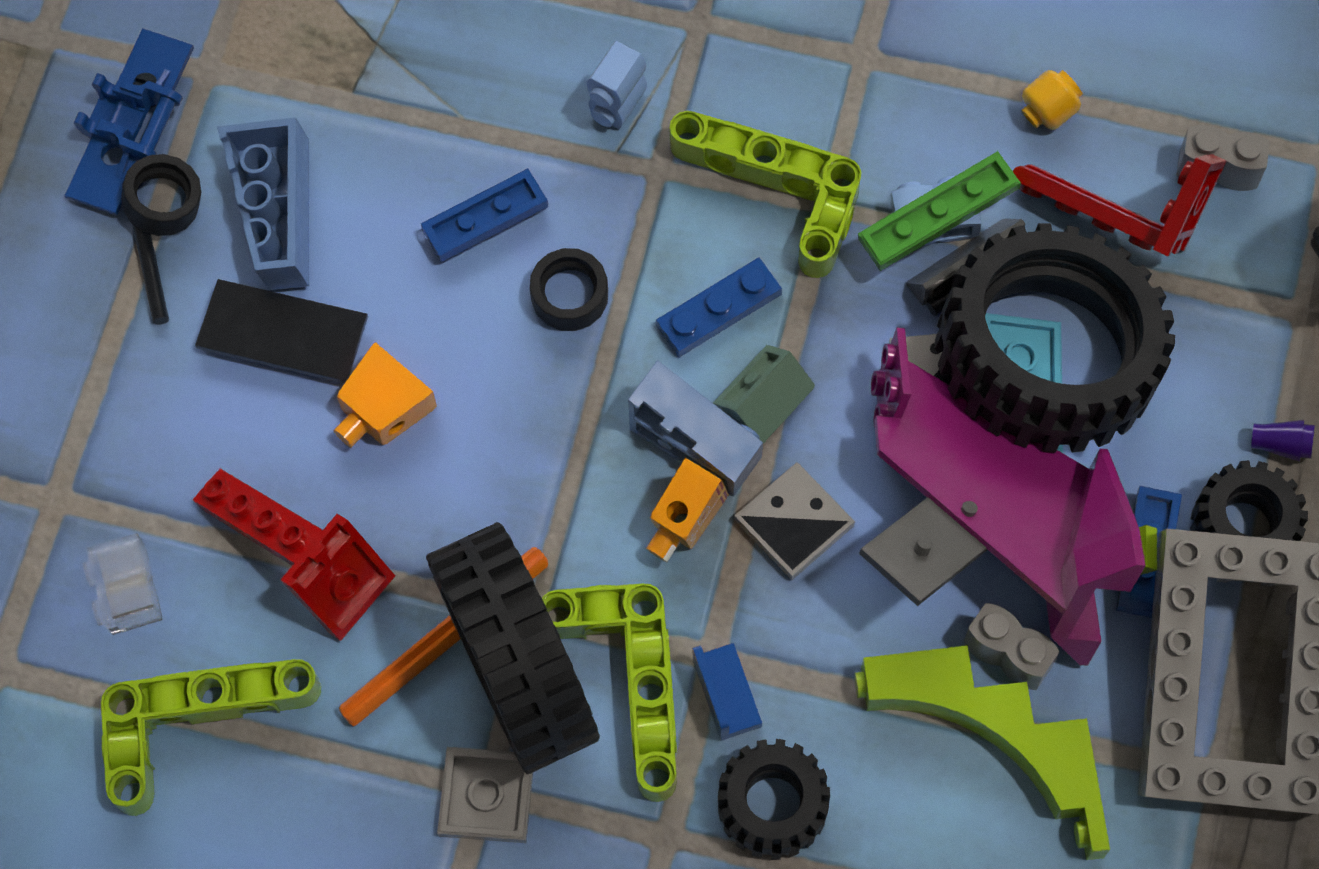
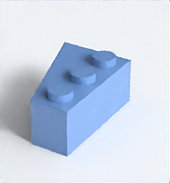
M658 360L628 399L629 425L632 432L682 463L686 457L723 481L727 492L732 496H735L762 458L763 442L754 430L736 422Z

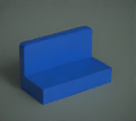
M734 643L707 652H703L701 645L692 648L693 663L720 740L722 741L761 728L762 721Z

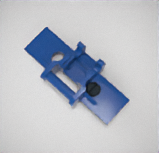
M142 28L116 85L107 81L104 75L96 74L92 82V87L99 95L96 106L90 118L85 113L78 112L74 121L77 129L83 135L91 138L64 195L66 198L118 215L122 206V187L127 171L136 161L149 155H157L154 150L174 106H179L183 99L175 91V88L194 49L192 44ZM156 106L140 143L134 142L149 109ZM121 148L123 154L118 164L107 165L104 163V155L108 150Z

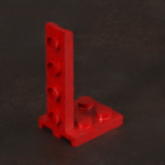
M1214 154L1196 157L1194 162L1187 161L1178 178L1177 183L1182 185L1177 199L1176 201L1170 199L1161 214L1160 222L1164 223V226L1033 164L1017 166L1013 169V173L1021 182L1019 190L1035 198H1041L1042 194L1056 200L1054 206L1061 211L1075 216L1080 211L1092 217L1091 224L1110 233H1114L1115 229H1118L1130 235L1128 239L1130 243L1149 251L1154 246L1153 250L1168 257L1171 253L1177 254L1179 250L1185 251L1227 160Z
M221 468L192 499L206 513L292 565L280 579L281 582L327 632L340 641L396 576L346 518L336 514L322 530Z

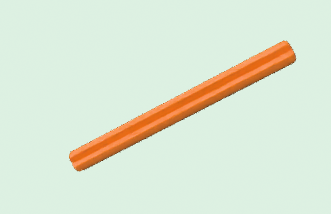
M532 547L521 556L532 579L548 567L549 563L546 556L537 547ZM449 615L340 705L339 711L350 725L356 726L460 640L451 616Z

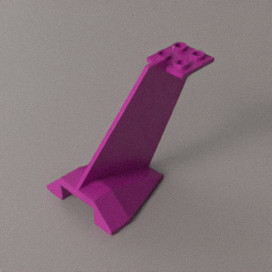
M897 327L891 343L885 344L883 347L881 368L879 371L873 372L871 379V395L877 396V405L873 418L877 455L924 496L931 499L982 543L988 551L1046 600L1051 638L1079 665L1088 666L1101 644L1094 594L1095 589L1131 592L1145 568L1140 529L1109 450L1100 448L1090 468H1087L1058 450L1056 453L1043 452L1042 443L1029 441L1025 448L1014 444L1016 436L1003 430L999 436L994 435L987 430L990 422L980 415L973 420L965 412L968 402L963 396L954 399L948 390L949 385L908 361L905 328ZM966 501H972L978 507L976 514L972 517L965 516L961 511L962 505Z

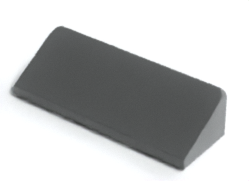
M1007 218L998 221L980 233L979 236L972 238L908 280L907 287L922 306L926 305L928 301L952 286L960 266L965 265L969 253L975 247L983 250L987 238L996 233H999L1003 239H1007L1011 228L1021 225L1025 227V222L1022 219Z

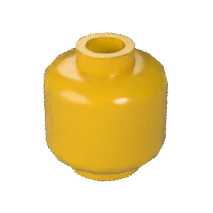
M1047 70L1023 90L1022 99L1026 106L1021 112L1035 128L1042 124L1050 130H1056L1080 110L1081 101L1079 97L1083 93L1076 82L1064 70H1061L1059 73Z

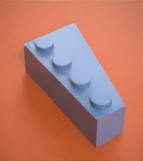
M296 117L217 126L226 154L227 167L232 176L235 188L234 194L242 214L243 227L256 273L269 290L309 286V138Z

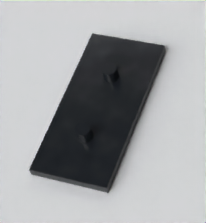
M218 279L195 346L197 349L345 383L350 376L368 314Z

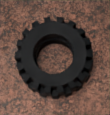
M1249 460L1240 461L1236 469L1232 464L1224 466L1219 474L1215 472L1209 478L1192 510L1190 519L1194 521L1190 531L1247 536L1232 526L1226 514L1227 506L1235 503H1246L1261 510L1269 521L1270 534L1261 536V538L1301 541L1306 531L1304 525L1308 521V511L1302 510L1306 500L1303 494H1295V490L1298 487L1297 483L1293 479L1286 482L1282 478L1285 472L1278 467L1274 472L1267 470L1268 463L1259 461L1256 467H1251Z
M764 739L757 741L755 748L750 749L748 745L740 749L739 756L736 759L732 756L728 761L725 773L722 772L719 780L718 814L720 821L724 824V831L729 838L733 837L736 840L738 848L742 851L745 848L750 849L752 856L762 858V854L771 855V860H781V855L788 853L790 857L799 854V850L802 847L808 848L814 843L816 835H820L828 814L830 787H827V775L824 768H818V759L812 753L809 756L803 753L804 747L796 743L793 748L785 746L786 740L776 739L774 745H767V740ZM763 779H782L791 784L798 792L800 797L799 808L794 815L786 820L777 822L763 820L756 816L747 804L749 789Z

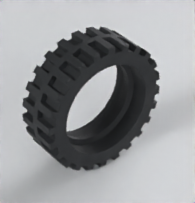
M1038 223L1034 232H1026L1024 225L1013 227L1007 239H1003L999 233H996L987 238L983 250L975 247L969 253L965 265L960 266L940 314L937 323L939 330L935 338V351L942 352L937 364L940 374L942 376L951 375L952 377L948 386L950 394L954 399L963 396L968 402L965 412L973 420L980 415L990 422L987 429L989 432L999 436L1003 430L1016 436L1014 444L1025 448L1029 441L1043 444V452L1056 453L1059 445H1069L1073 453L1084 451L1090 440H1094L1098 447L1110 443L1116 431L1120 435L1125 434L1131 429L1136 418L1142 416L1171 362L1169 356L1175 347V335L1169 334V331L1174 323V318L1171 310H1162L1161 308L1166 299L1162 287H1151L1148 281L1152 273L1144 265L1136 268L1128 261L1131 256L1130 252L1123 247H1120L1117 252L1104 245L1107 238L1096 233L1093 239L1078 235V227L1067 225L1064 232L1052 231L1051 223ZM1020 292H1044L1074 301L1093 313L1107 327L1118 346L1122 360L1121 366L1115 376L1101 382L1084 385L1061 384L1033 375L1014 363L993 339L985 319L989 305L999 298Z
M496 522L427 554L426 560L453 624L523 771L526 774H531L598 742L600 738L597 731L598 727L592 716L593 713L586 700L581 683L573 669L572 662L566 653L544 601L539 595L521 555L515 548L504 526Z

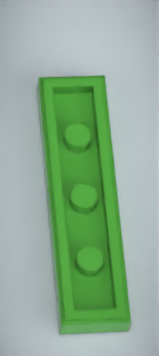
M997 151L859 232L858 240L878 269L882 271L1020 189L1021 182Z

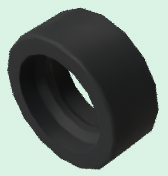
M166 154L144 157L136 161L126 173L121 196L123 212L131 224L145 233L156 236L174 235L187 229L196 218L202 193L200 179L193 168L180 158ZM156 178L171 180L183 188L186 195L184 205L172 212L151 210L138 200L137 190L139 185L147 180Z
M562 248L550 252L537 262L530 275L531 302L536 314L548 326L560 331H577L591 326L602 316L608 304V279L604 268L592 254L580 249ZM565 270L579 271L590 277L593 284V295L581 307L560 309L553 306L547 300L545 295L547 281L553 275Z

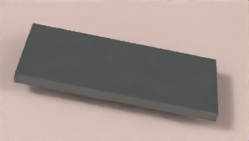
M927 497L862 547L859 554L914 604L919 606L985 553L987 549ZM972 501L964 502L961 508L962 513L968 517L974 516L978 510L977 505Z

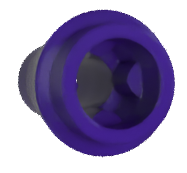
M1304 420L1269 424L1254 423L1251 449H1260L1300 462V458L1311 459L1315 425L1304 424Z

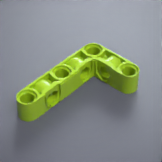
M694 111L679 112L672 118L669 127L670 148L676 158L724 175L814 201L811 216L805 219V227L800 238L798 264L801 271L812 278L825 277L832 271L842 242L849 231L859 196L861 169L854 160L808 144ZM684 133L696 135L695 138L689 140L682 139L679 136ZM769 156L773 160L768 163H762L757 161L756 158ZM837 179H846L851 184L847 186H839L835 184L833 181ZM821 249L826 252V255L823 257H813L808 251Z
M644 583L613 586L596 585L585 588L549 591L542 597L548 613L557 607H563L570 612L568 618L564 621L553 622L560 639L583 637L587 639L586 635L621 633V636H625L633 759L636 762L638 788L643 797L650 801L661 802L667 800L673 795L677 785L675 759L677 743L668 629H666L662 593L657 587ZM642 601H649L657 607L652 614L646 616L639 615L633 610L635 605ZM648 684H655L663 690L661 696L655 700L642 698L639 695V691ZM654 769H661L669 775V779L663 786L654 787L647 784L644 780L647 773Z
M292 659L173 673L112 684L105 690L101 699L102 756L108 798L121 812L129 816H138L150 809L155 795L153 776L155 767L150 763L149 735L153 734L152 730L157 729V725L189 721L191 724L243 718V714L270 710H276L277 713H280V711L309 707L318 700L322 688L313 667L304 660ZM298 676L309 677V683L302 691L292 692L289 690V685L294 678ZM213 687L222 688V694L217 701L213 703L202 702L207 690ZM128 698L135 700L130 712L124 715L116 714L117 706L121 701ZM139 783L140 790L138 795L132 800L122 801L121 794L123 789L128 784Z

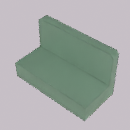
M766 345L713 404L731 418L739 420L743 425L754 430L759 435L760 440L765 443L814 389L815 384L790 351Z

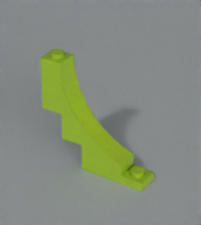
M968 645L863 657L861 672H855L854 678L857 698H865L867 711H912L942 718L977 733L997 746L1023 770L1045 799L1055 820L1079 817V821L1074 822V835L1078 849L1084 848L1086 860L1105 858L1110 851L1087 718L1034 724L1027 682L974 688Z

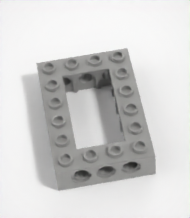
M1165 529L1159 532L1138 796L1319 814V543L1177 529ZM1208 578H1216L1217 582L1224 583L1229 581L1259 582L1261 586L1266 587L1275 585L1297 586V592L1290 596L1286 604L1285 615H1290L1288 647L1283 650L1282 659H1287L1284 694L1279 695V703H1283L1281 738H1276V754L1284 765L1194 756Z

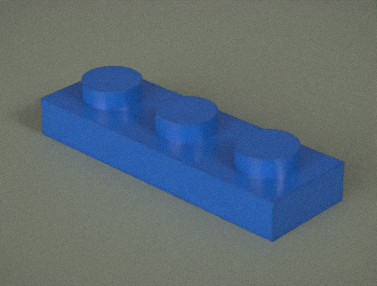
M527 168L420 224L423 233L440 262H443L548 208V200Z
M760 257L656 319V326L677 356L681 357L781 296L782 287Z
M1139 486L1133 514L1139 527L1148 525L1157 528L1158 547L1159 532L1165 529H1176L1182 494ZM1156 571L1140 575L1131 592L1119 591L1116 611L1152 618Z

